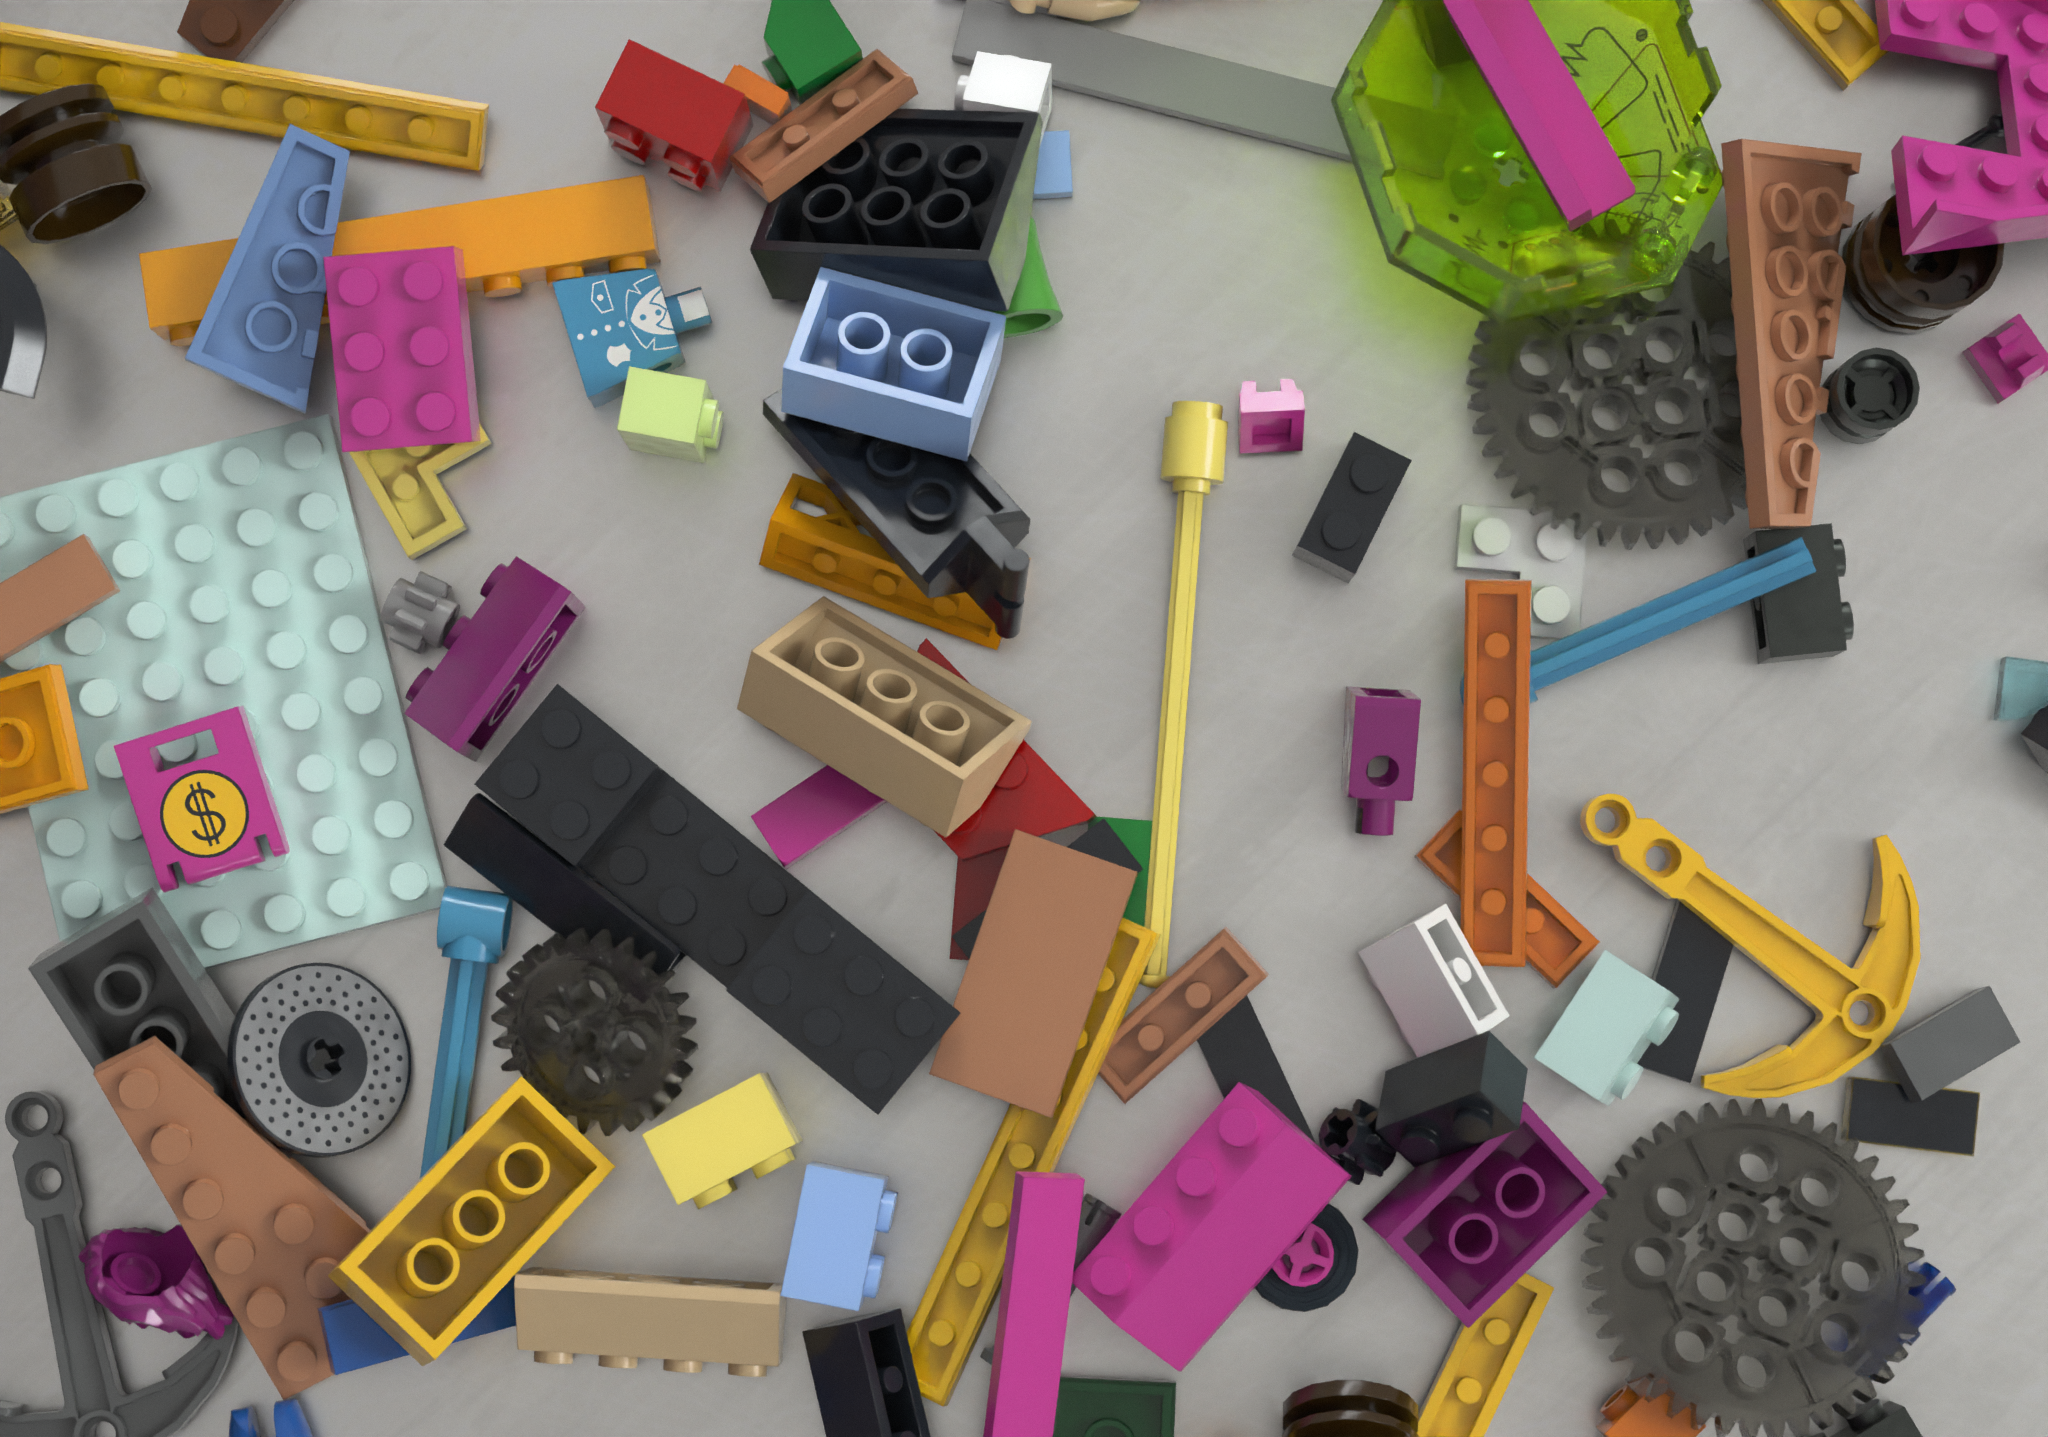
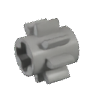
M422 571L419 572L415 583L399 578L385 601L380 618L382 622L393 626L388 639L418 654L422 653L426 642L439 648L442 647L446 636L455 625L460 610V604L447 599L452 586Z

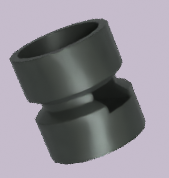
M1878 347L1862 350L1843 363L1825 380L1822 387L1829 390L1827 412L1820 414V417L1829 432L1844 442L1863 444L1876 441L1909 418L1918 404L1920 391L1917 373L1906 358L1893 350Z

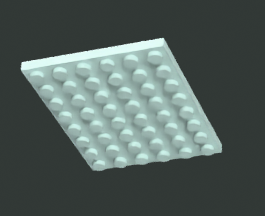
M329 414L0 497V583L84 534L90 538L120 589L119 593L0 663V678L49 664L62 665L89 790L28 806L60 942L152 887L205 969L440 909L447 881L406 715L404 714V706L384 625L380 619L381 613L334 421ZM243 705L290 852L275 857L269 847L266 834L258 836L265 861L188 885L178 861L173 863L179 887L164 893L158 883L114 745ZM211 729L155 747L159 751L165 770L219 753Z

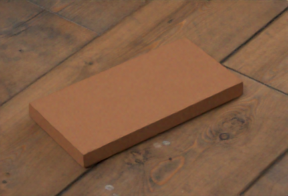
M1015 829L953 1007L961 1014L942 1036L929 1074L1052 1118L1138 872Z

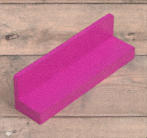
M1442 0L1449 21L1569 232L1634 196V184L1528 0Z

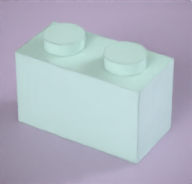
M1604 950L1534 1058L1598 1101L1609 1106L1615 1096L1621 1100L1625 1099L1637 1084L1644 1069L1637 1063L1650 1043L1653 1042L1659 1046L1672 1031L1679 1017V1013L1673 1010L1679 998L1615 955Z

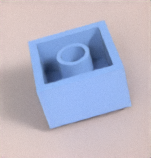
M812 1161L806 1165L780 1296L854 1311L860 1310L865 1297L876 1298L885 1256L873 1254L877 1232L889 1233V1230H891L898 1192L886 1190L889 1176Z

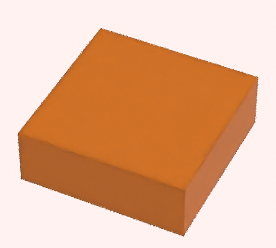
M734 64L723 84L745 94L751 113L773 125L792 111L788 92L742 65L736 66Z

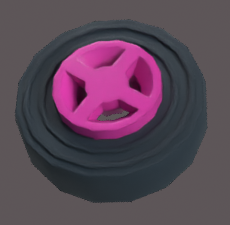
M1330 1204L1325 1206L1295 1243L1291 1245L1257 1284L1255 1289L1262 1298L1281 1309L1307 1312L1328 1306L1346 1291L1356 1273L1359 1249L1353 1227L1340 1210Z

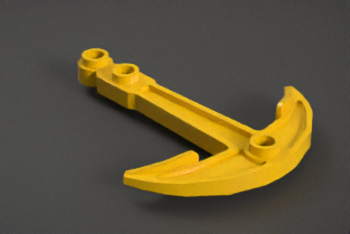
M1611 793L1603 794L1590 799L1584 805L1580 815V825L1584 835L1591 842L1601 846H1612L1616 861L1665 898L1678 899L1813 1009L1816 1014L1814 1022L1790 1046L1776 1045L1743 1065L1719 1073L1701 1075V1088L1732 1096L1773 1098L1784 1097L1832 1083L1872 1055L1893 1031L1906 1009L1921 959L1919 905L1914 886L1902 857L1887 834L1872 838L1874 856L1873 878L1863 925L1873 929L1857 961L1850 968L1707 868L1704 858L1654 819L1637 818L1632 804L1623 796ZM1601 808L1610 810L1615 818L1614 827L1607 833L1600 831L1595 824V815ZM1652 847L1660 848L1665 854V865L1659 871L1652 870L1646 863V854ZM1858 1000L1862 1001L1868 1009V1017L1860 1025L1855 1024L1850 1017V1008Z

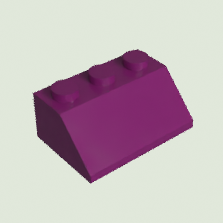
M517 556L508 567L500 563L492 571L480 591V595L486 598L471 619L463 615L455 623L443 642V647L449 651L434 671L427 667L417 676L405 697L412 702L404 712L405 715L450 748L474 762L481 756L586 608L570 590Z
M1523 1101L1519 1129L1415 1167L1362 1220L1416 1277L1469 1328L1608 1192L1530 1106Z

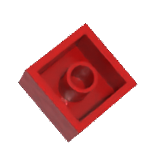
M630 39L595 106L604 127V133L609 139L613 140L611 148L615 152L639 164L644 165L649 157L670 167L667 173L670 178L696 191H702L704 185H708L721 192L733 168L729 157L744 146L753 127V121L744 93Z

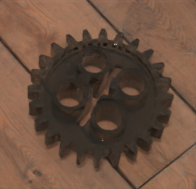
M583 927L575 930L567 939L558 932L547 939L543 946L537 943L522 955L524 961L520 960L506 972L510 981L497 990L495 995L506 1005L492 1014L491 1020L498 1025L506 1027L507 1030L493 1040V1046L511 1049L512 1057L500 1066L502 1071L511 1072L519 1070L523 1078L552 1106L556 1107V1110L568 1120L572 1115L577 1116V1126L581 1134L585 1135L598 1121L604 1135L611 1136L622 1124L631 1132L645 1121V1117L653 1121L666 1109L665 1104H671L681 1094L683 1090L679 1084L684 1082L693 1072V1068L684 1060L688 1059L698 1049L696 1042L682 1037V1035L686 1034L697 1024V1020L691 1016L679 1015L677 1008L689 998V995L686 992L670 994L666 986L672 981L676 973L672 969L657 975L652 970L657 955L655 951L652 950L639 960L633 956L634 938L629 936L617 948L612 947L609 929H603L590 942L588 934ZM589 980L596 982L602 987L606 999L597 996L593 992ZM559 987L564 988V992L559 991ZM544 1014L550 1016L557 1023L560 1033L548 1026ZM591 1028L597 1033L598 1036H596L592 1032ZM629 1031L636 1033L643 1040L646 1050L638 1048L632 1042ZM584 1066L591 1068L597 1074L600 1084L587 1076ZM624 1073H630V1077L625 1076Z

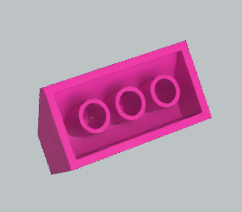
M1238 1082L1073 1272L1072 1283L1113 1323L1177 1371L1182 1372L1352 1176L1259 1091Z

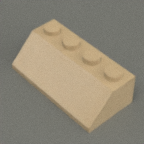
M825 596L821 597L751 650L737 706L739 711L756 720L767 729L782 736L819 761L834 768L871 793L886 800L944 837L949 836L982 806L1027 735L1032 723L1030 719Z
M530 1267L515 1274L514 1296L517 1349L534 1351V1362L572 1364L573 1353L599 1355L598 1366L637 1368L638 1357L664 1359L663 1370L672 1372L698 1373L702 1372L703 1362L728 1363V1374L765 1377L767 1376V1366H779L783 1359L787 1297L780 1296L783 1283Z

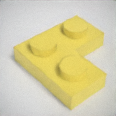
M480 422L481 441L349 452L406 555L411 560L467 530L437 474L492 444Z

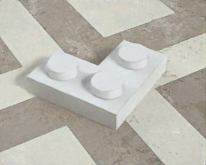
M1461 504L1458 510L1454 570L1517 575V580H1532L1531 639L1553 641L1562 639L1580 631L1588 514Z

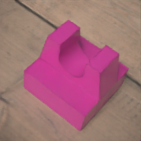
M2020 313L1962 352L1997 404L2048 371V353Z
M1280 379V391L1257 392L1255 381L1242 382L1238 410L1239 454L1303 451L1304 397L1303 390H1297L1293 379Z

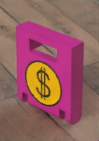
M243 705L114 745L158 883L164 893L179 887L173 863L178 861L188 885L265 861L258 839L260 835L266 834L269 847L275 857L290 852ZM211 729L219 752L218 754L168 770L164 769L159 751L155 748L156 746Z

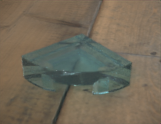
M2009 656L2000 659L1993 721L2021 719L2036 713L2048 704V662Z

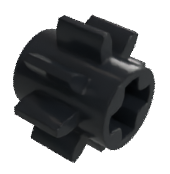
M1356 1099L1352 1111L1335 1107L1333 1112L1324 1120L1318 1135L1322 1150L1352 1176L1348 1181L1355 1185H1360L1364 1172L1369 1175L1382 1177L1384 1175L1383 1172L1390 1167L1395 1159L1396 1152H1398L1375 1131L1379 1109L1361 1099Z

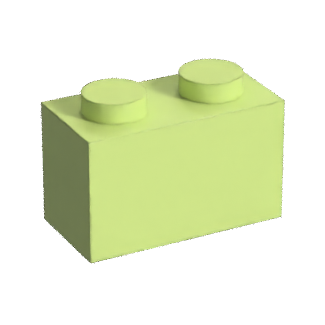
M629 366L617 431L629 450L704 463L707 447L718 448L724 412L719 410V400L714 399L706 380Z

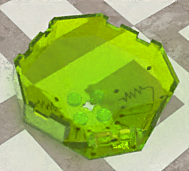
M1383 0L1347 63L1331 98V103L1388 263L1502 325L1671 285L1723 186L1722 172L1701 120L1717 96L1722 84L1707 46L1698 48L1688 21L1694 12L1689 0H1528L1635 186L1634 196L1569 232L1444 10L1443 1ZM1510 159L1516 161L1521 165L1518 174L1526 179V182L1522 183L1515 180L1511 183L1510 187L1502 185L1499 182L1501 172L1493 167L1494 163L1505 166Z

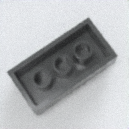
M153 887L42 952L28 968L93 1069H95L96 1065L156 1036L214 1087V1093L242 1118H246L233 1092L227 1064L228 1041L235 1015Z

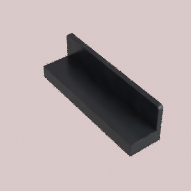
M481 793L475 794L470 799L443 844L645 1003L677 970L686 956L668 938Z

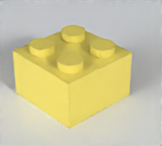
M768 1072L759 1073L642 1134L677 1205L693 1198L698 1210L737 1190L738 1188L732 1177L751 1168L756 1179L795 1160L790 1147L803 1141Z

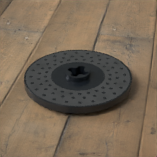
M305 963L273 974L257 985L244 1000L235 1016L229 1035L227 1064L231 1086L237 1102L250 1123L264 1137L289 1152L307 1157L327 1158L359 1150L375 1141L389 1128L405 1101L411 1076V1053L403 1022L387 996L370 980L351 969L330 963ZM325 1048L330 1059L325 1062V1069L316 1071L311 1061L317 1056L316 1051Z

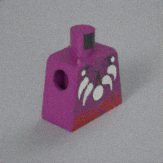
M1346 686L1341 789L1347 797L1357 798L1355 833L1379 836L1393 835L1395 800L1412 801L1421 699L1410 690ZM1378 756H1388L1387 772L1379 777L1368 776L1369 762Z

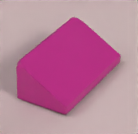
M826 765L757 811L751 818L782 866L788 869L887 801L871 793L829 765Z

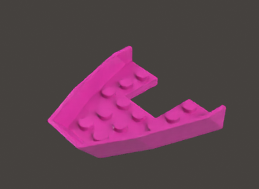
M1875 0L1881 50L1997 71L2007 154L1904 135L1901 136L1891 150L1902 255L2048 238V0Z

